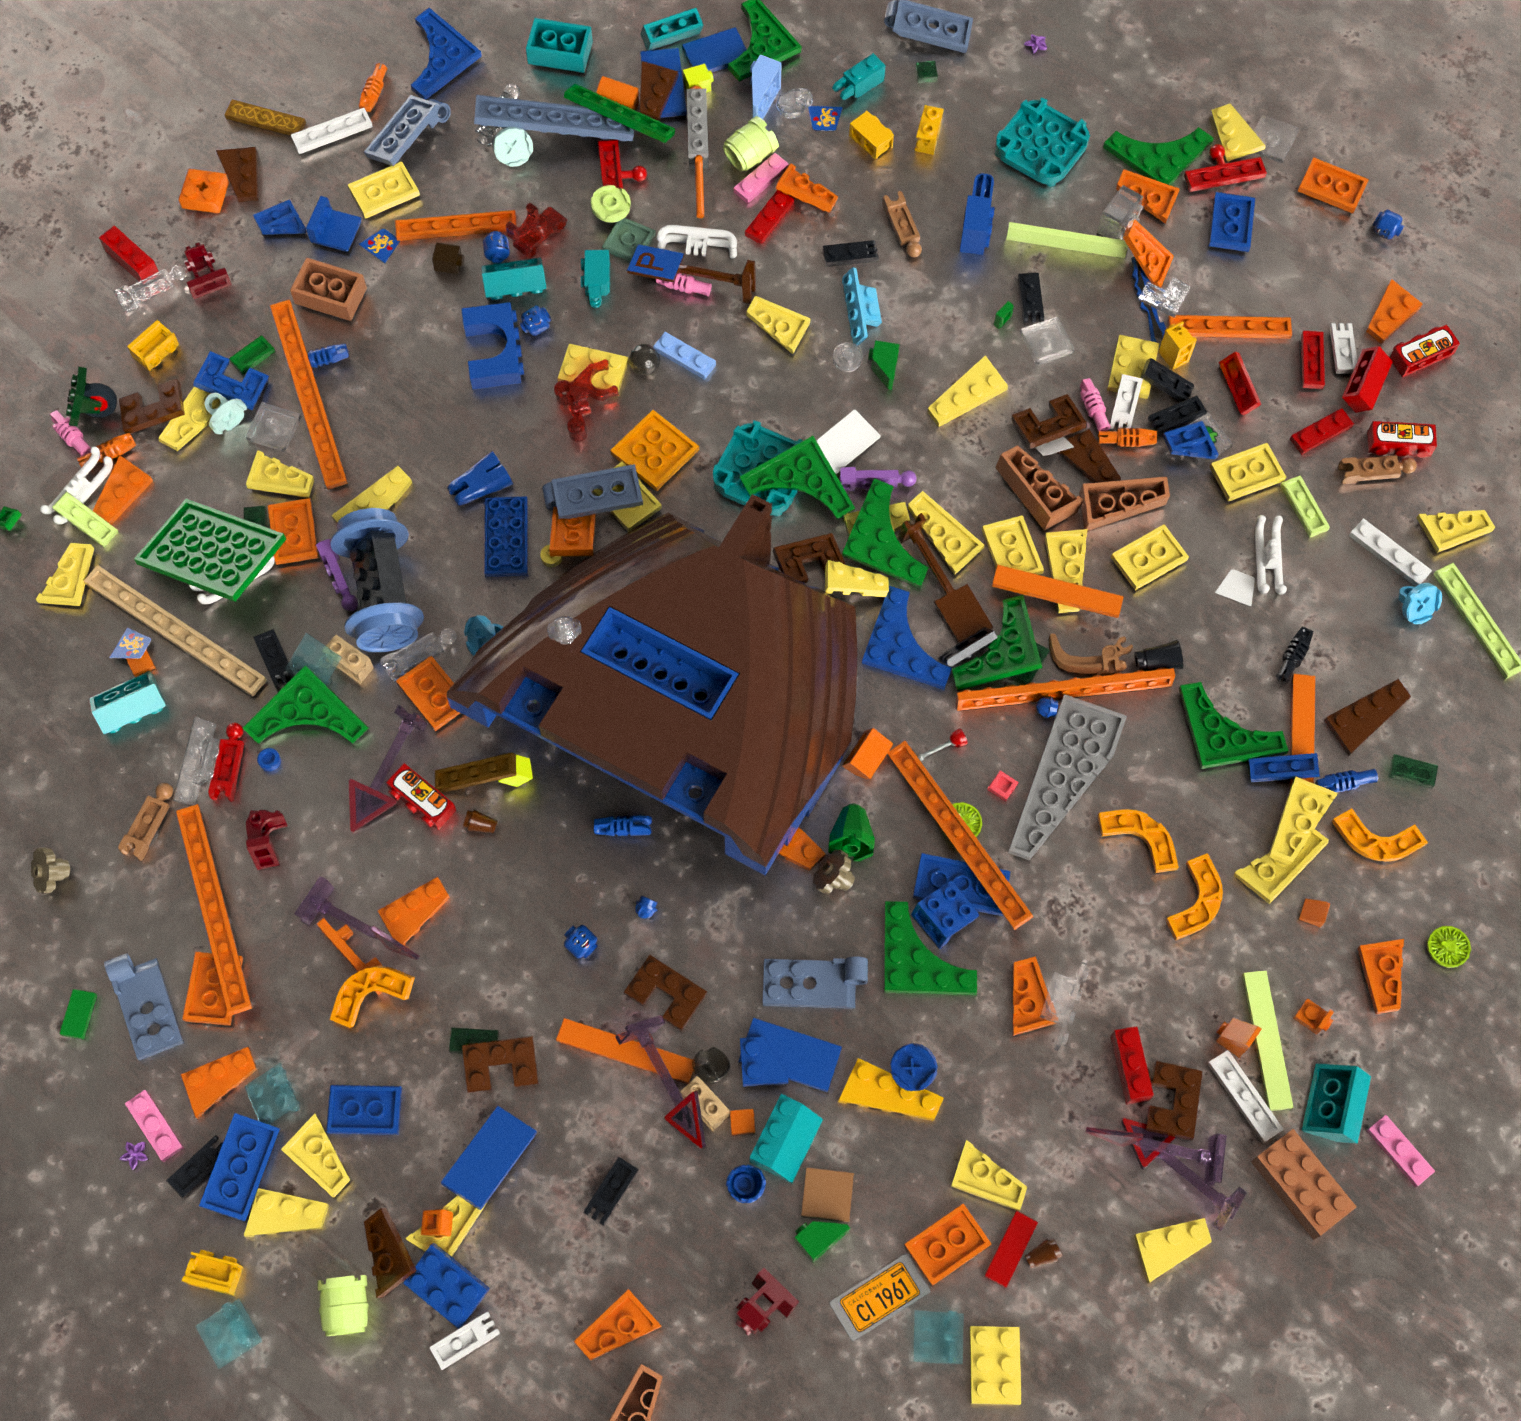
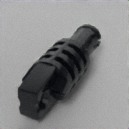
M1302 626L1292 638L1282 657L1283 664L1276 674V678L1281 681L1284 675L1283 682L1288 683L1295 668L1301 665L1310 648L1309 645L1314 631Z

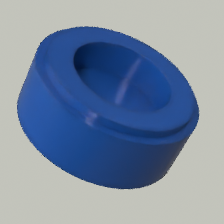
M266 748L258 754L257 762L264 771H274L280 766L281 757L275 749Z

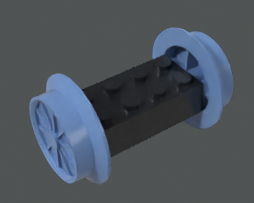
M366 508L353 511L338 521L336 525L337 532L330 541L331 548L336 554L350 558L352 561L353 577L356 581L357 598L360 604V610L346 620L344 624L345 631L349 636L356 639L357 646L364 651L390 652L404 648L417 639V628L424 620L422 610L406 602L397 549L402 547L408 540V529L397 521V517L393 512L386 509Z

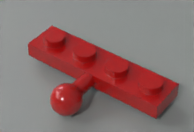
M618 140L598 141L603 186L614 185L615 188L623 189L622 179L633 178L637 182H642L646 179L647 171L643 166H636L632 170L621 171Z
M1215 144L1210 148L1209 155L1213 160H1216V166L1185 171L1184 174L1190 192L1265 178L1267 172L1261 157L1225 163L1223 158L1225 155L1224 147L1220 144Z

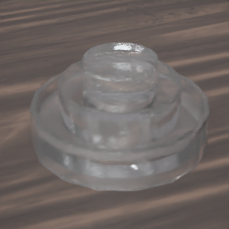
M845 342L839 344L833 352V363L841 371H855L863 362V352L854 343Z
M569 616L559 617L548 625V637L560 642V644H570L581 634V622Z

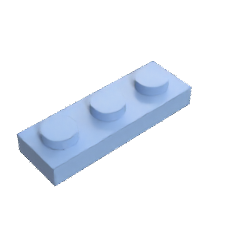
M664 332L653 346L655 352L704 380L716 366L714 359L667 332Z

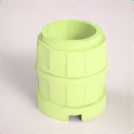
M758 116L749 120L748 124L741 129L736 130L723 145L727 159L740 172L747 171L759 164L768 154H772L779 147L773 131L768 132L765 128L767 123Z
M361 1275V1280L359 1281L354 1276L326 1279V1284L322 1280L317 1281V1289L320 1291L319 1314L322 1332H325V1336L365 1332L369 1308L365 1286H367V1275Z

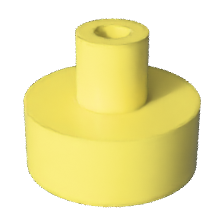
M547 545L541 550V561L547 567H556L561 563L562 556H550V545Z

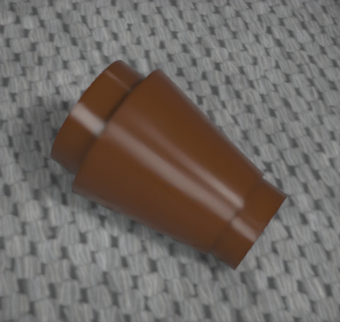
M475 809L473 811L468 810L463 827L468 828V831L494 833L498 821Z
M1054 1238L1049 1241L1046 1239L1030 1251L1029 1254L1025 1255L1031 1269L1057 1262L1058 1258L1063 1256Z

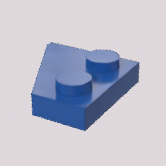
M290 199L253 215L263 235L307 233Z
M1203 421L1163 434V439L1172 455L1217 459L1219 455Z
M764 1037L740 1038L743 1087L788 1084L787 1075Z

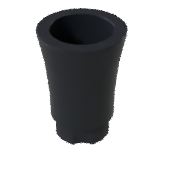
M1178 640L1134 652L1137 671H1152L1158 668L1183 669L1184 666L1182 650Z

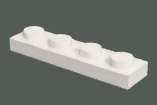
M365 108L291 134V138L298 153L301 154L373 126Z
M1364 518L1349 534V537L1415 587L1421 584L1432 571Z
M1229 1050L1207 1063L1262 1143H1265L1284 1130Z

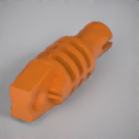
M377 63L372 76L367 78L361 93L359 109L365 108L366 112H371L377 103L384 86L383 78L388 70L384 64L379 69L381 64Z
M1119 428L1117 431H1098V443L1117 444L1119 447L1155 445L1157 443V431L1142 428Z
M130 433L123 434L95 446L100 450V458L97 463H104L103 459L106 456L114 459L134 448L136 443ZM91 452L77 458L81 468L91 457Z

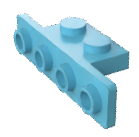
M852 267L842 277V284L844 286L853 345L858 346L868 337L866 325L878 327L882 321L876 288L860 285L857 268Z

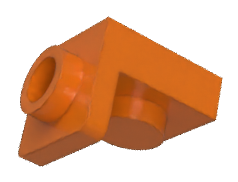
M1307 998L1293 1019L1317 1035L1322 1029L1326 1032L1334 1021L1331 1019L1334 1011L1330 1009L1327 1012Z

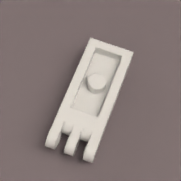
M1331 323L1330 335L1336 374L1353 373L1357 363L1352 323L1346 324V330L1344 323L1338 324V330L1336 329V324Z
M1122 374L1110 421V430L1114 429L1115 422L1119 423L1117 429L1122 428L1123 424L1127 425L1126 428H1131L1143 381L1142 378Z
M489 1312L482 1314L429 1347L442 1370L500 1334L498 1329L488 1333L487 1330L495 1326L493 1320L485 1325L483 1324V1321L490 1317Z

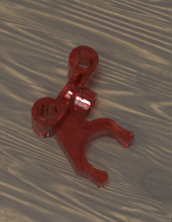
M529 203L526 206L528 211L527 217L519 228L510 221L505 226L507 236L514 241L513 247L529 259L537 254L540 245L554 232L560 233L567 224V218L553 207H548L539 215L538 208Z
M606 359L589 364L571 383L561 380L555 384L554 392L557 402L570 408L572 418L567 423V429L570 438L575 442L585 440L588 434L584 417L592 413L587 398L592 397L595 400L604 401L619 395L618 387L615 385L602 390L597 389L592 384V378L596 373L609 369V363Z

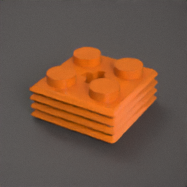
M188 169L179 196L181 208L220 213L229 184L226 173Z

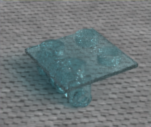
M306 633L285 669L295 676L306 665L327 686H330L333 681L330 677L342 657Z
M281 1063L244 1086L258 1120L266 1124H271L289 1111L294 1113L300 1110V1101H297L294 1095L295 1090L291 1088L292 1083L289 1082L286 1076L287 1071L283 1069Z
M240 1299L233 1303H225L222 1305V1310L195 1326L218 1369L262 1342Z
M915 1311L913 1362L963 1365L964 1313H957V1311H948V1313Z

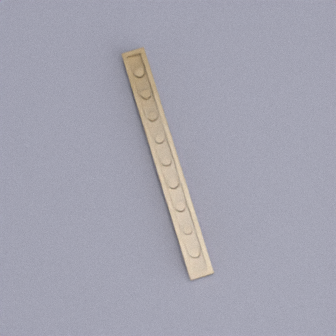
M97 565L84 580L87 586L252 697L267 681L263 675Z

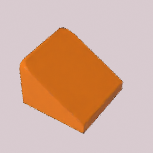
M1305 898L1299 920L1321 928L1325 923L1330 903Z
M443 1209L423 1210L421 1235L451 1236L453 1212Z

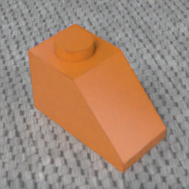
M1232 1018L1229 1023L1224 1021L1216 1032L1220 1035L1216 1042L1240 1058L1251 1046L1262 1028Z

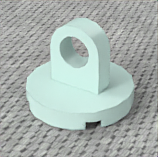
M507 127L500 130L495 136L493 150L500 162L510 167L520 166L526 163L532 154L533 143L529 134L524 129Z
M211 393L205 399V408L212 415L209 427L215 434H223L222 431L225 429L229 431L235 428L244 418L245 413L243 411L247 410V406L241 399L236 398L228 401L219 393ZM215 399H220V406L217 409H213L212 402Z

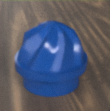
M1050 696L1040 698L1036 704L1037 712L1044 718L1055 717L1058 710V701Z
M641 895L639 901L636 900L635 911L640 918H650L657 911L656 905L658 902Z

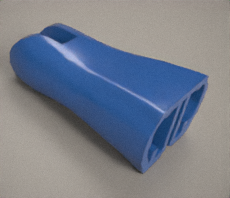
M491 451L468 471L454 479L448 485L447 490L451 495H456L454 500L458 506L507 488L513 485V482L497 456Z

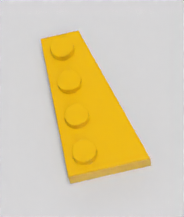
M858 1058L838 1102L856 1104L866 1108H877L886 1112L892 1111L934 1121L944 1098L926 1089L920 1091L905 1090L897 1085L890 1072Z

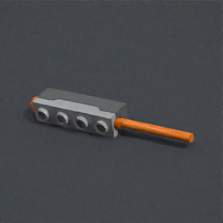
M693 86L691 89H687L689 169L695 168L696 217L701 219L704 218L703 168H709L706 89H702L700 86Z

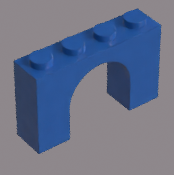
M511 303L461 308L466 337L494 334L506 341V346L499 355L488 359L468 361L472 390L521 383L524 367L523 362L519 363L518 357H522L521 345L516 344V340H520L518 327L514 328V322H517L516 310H512Z

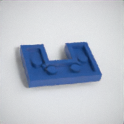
M210 351L194 380L193 386L209 393H219L228 401L236 398L241 399L247 406V409L253 411L268 382L269 375L249 368L242 382L224 375L230 359Z

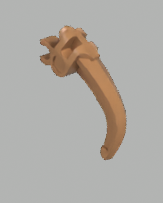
M1050 634L1049 647L1053 661L1059 668L1073 673L1097 674L1101 676L1120 673V671L1126 669V662L1119 660V657L1123 654H1129L1133 650L1132 644L1126 648L1121 646V644L1126 642V637L1123 636L1117 640L1115 645H1106L1102 649V655L1091 657L1071 656L1063 651L1055 634Z

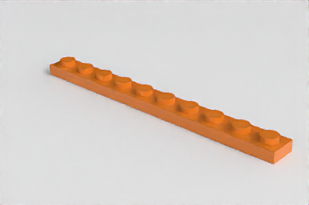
M289 299L270 305L327 490L348 484L292 303Z
M1158 668L1152 671L1138 670L1134 673H1115L1108 676L1094 675L1090 678L1082 679L1075 677L1064 681L1051 680L1046 683L1031 682L1020 686L1007 685L1002 688L987 687L976 691L964 690L957 693L956 708L957 711L1031 703L1038 702L1040 698L1048 696L1058 700L1063 699L1064 694L1075 698L1172 687L1175 672L1174 668Z
M903 741L890 750L887 754L1013 929L1016 930L1033 918L1027 906L907 742Z
M196 804L176 810L227 1012L231 1016L253 1009L200 807Z

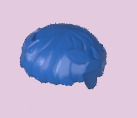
M740 1165L729 1173L726 1186L728 1192L736 1201L752 1203L762 1196L766 1186V1179L759 1168L752 1165Z

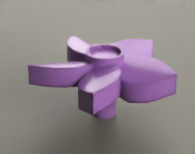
M1031 34V40L1024 43L1025 46H1032L1033 54L1038 49L1047 50L1046 37Z
M126 1142L125 1148L128 1152L123 1154L120 1160L129 1161L130 1167L134 1170L138 1160H148L146 1154L142 1153L145 1149V1142L137 1143L135 1146L132 1143Z

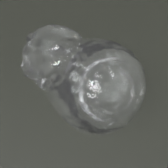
M793 88L784 95H779L776 103L777 110L787 119L799 118L804 113L805 108L812 105L813 95L808 89Z

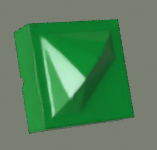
M1007 301L1000 310L996 311L994 326L998 329L1012 317L1014 305L1011 302Z
M4 506L0 511V528L10 531L22 514L16 509Z

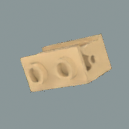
M335 635L322 650L327 656V662L358 684H361L374 669L368 656L338 635Z
M697 1076L680 1091L682 1094L681 1098L684 1100L690 1093L694 1092L698 1117L713 1132L730 1116V1110ZM690 1101L687 1105L693 1110L692 1101Z

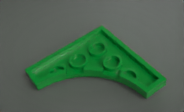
M748 0L741 4V10L749 21L752 37L747 51H744L737 59L728 63V70L739 82L752 76L750 72L753 61H757L760 55L782 62L800 53L802 46L761 0Z
M1198 127L1189 135L1175 141L1148 143L1131 139L1115 131L1104 142L1103 148L1142 176L1171 185L1213 143L1214 137Z
M814 436L809 437L739 477L749 496L770 489H793L809 494L819 500L831 511L836 520L855 510L852 501Z
M874 478L844 547L842 556L921 588L929 567L914 559L902 547L894 534L889 513L890 498L894 486Z
M1023 595L1002 600V629L1000 634L997 635V639L989 645V650L980 658L976 657L961 666L952 668L957 691L1043 668Z
M306 665L243 727L258 744L262 743L273 733L295 725L323 726L341 734L352 744L369 729Z
M1202 682L1180 685L1179 692L1201 769L1288 753L1289 750L1283 731H1250L1241 728L1239 724L1226 716L1223 717L1216 711L1203 688Z
M885 901L884 992L977 995V970L959 968L935 956L917 936L910 919L908 902Z

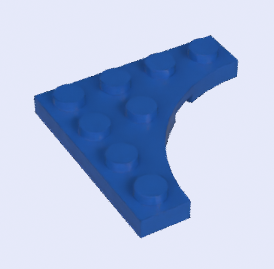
M430 8L415 18L416 24L425 33L430 45L429 63L427 68L411 84V90L425 100L482 57L481 51Z
M889 586V591L882 604L862 663L945 690L952 668L930 657L913 637L907 619V602L910 592Z

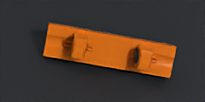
M324 918L317 923L324 935L357 972L369 967L382 966L376 957L365 964L347 945L346 941L354 934L347 924L336 931ZM375 991V993L378 996L382 993L380 991Z

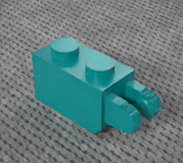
M873 53L845 71L843 77L833 84L832 89L835 92L842 90L840 97L843 100L852 95L855 98H859L884 81L886 65Z
M585 250V258H581V271H584V275L581 276V288H585V295L589 296V304L595 309L601 306L602 296L610 293L609 250Z

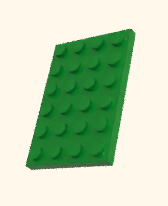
M185 499L137 554L134 560L137 565L236 602L286 541V537L281 532Z

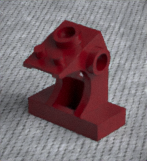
M198 242L195 244V247H186L184 252L187 260L184 263L188 272L193 271L195 279L186 282L193 299L232 285L225 267L217 271L214 270L212 264L215 263L211 251H206L204 244ZM210 269L211 273L199 277L198 272Z
M251 810L246 820L248 839L246 840V846L257 870L280 865L278 854L269 837L270 832L273 830L288 827L283 813L275 810V813L268 810Z
M765 1268L756 1275L751 1283L758 1291L750 1299L745 1297L736 1307L738 1310L736 1318L738 1320L735 1324L741 1327L748 1336L751 1333L755 1335L758 1330L762 1332L771 1323L768 1318L777 1309L787 1318L799 1303ZM762 1296H765L773 1304L766 1312L756 1303Z

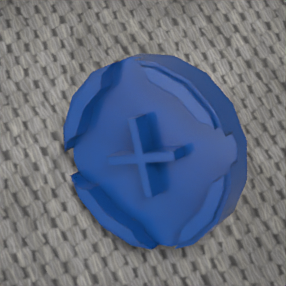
M911 1043L904 1045L895 1051L891 1058L892 1078L897 1085L905 1090H923L932 1084L937 1076L938 1065L936 1058L930 1049L922 1044Z

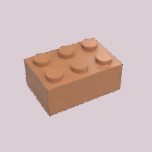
M306 257L290 292L294 303L351 321L367 287L362 274Z

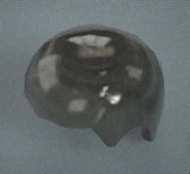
M640 344L635 346L630 352L628 364L635 373L648 375L652 374L659 367L660 356L653 346Z
M711 1047L707 1051L700 1050L692 1060L695 1075L706 1083L721 1081L731 1067L725 1053L715 1047Z

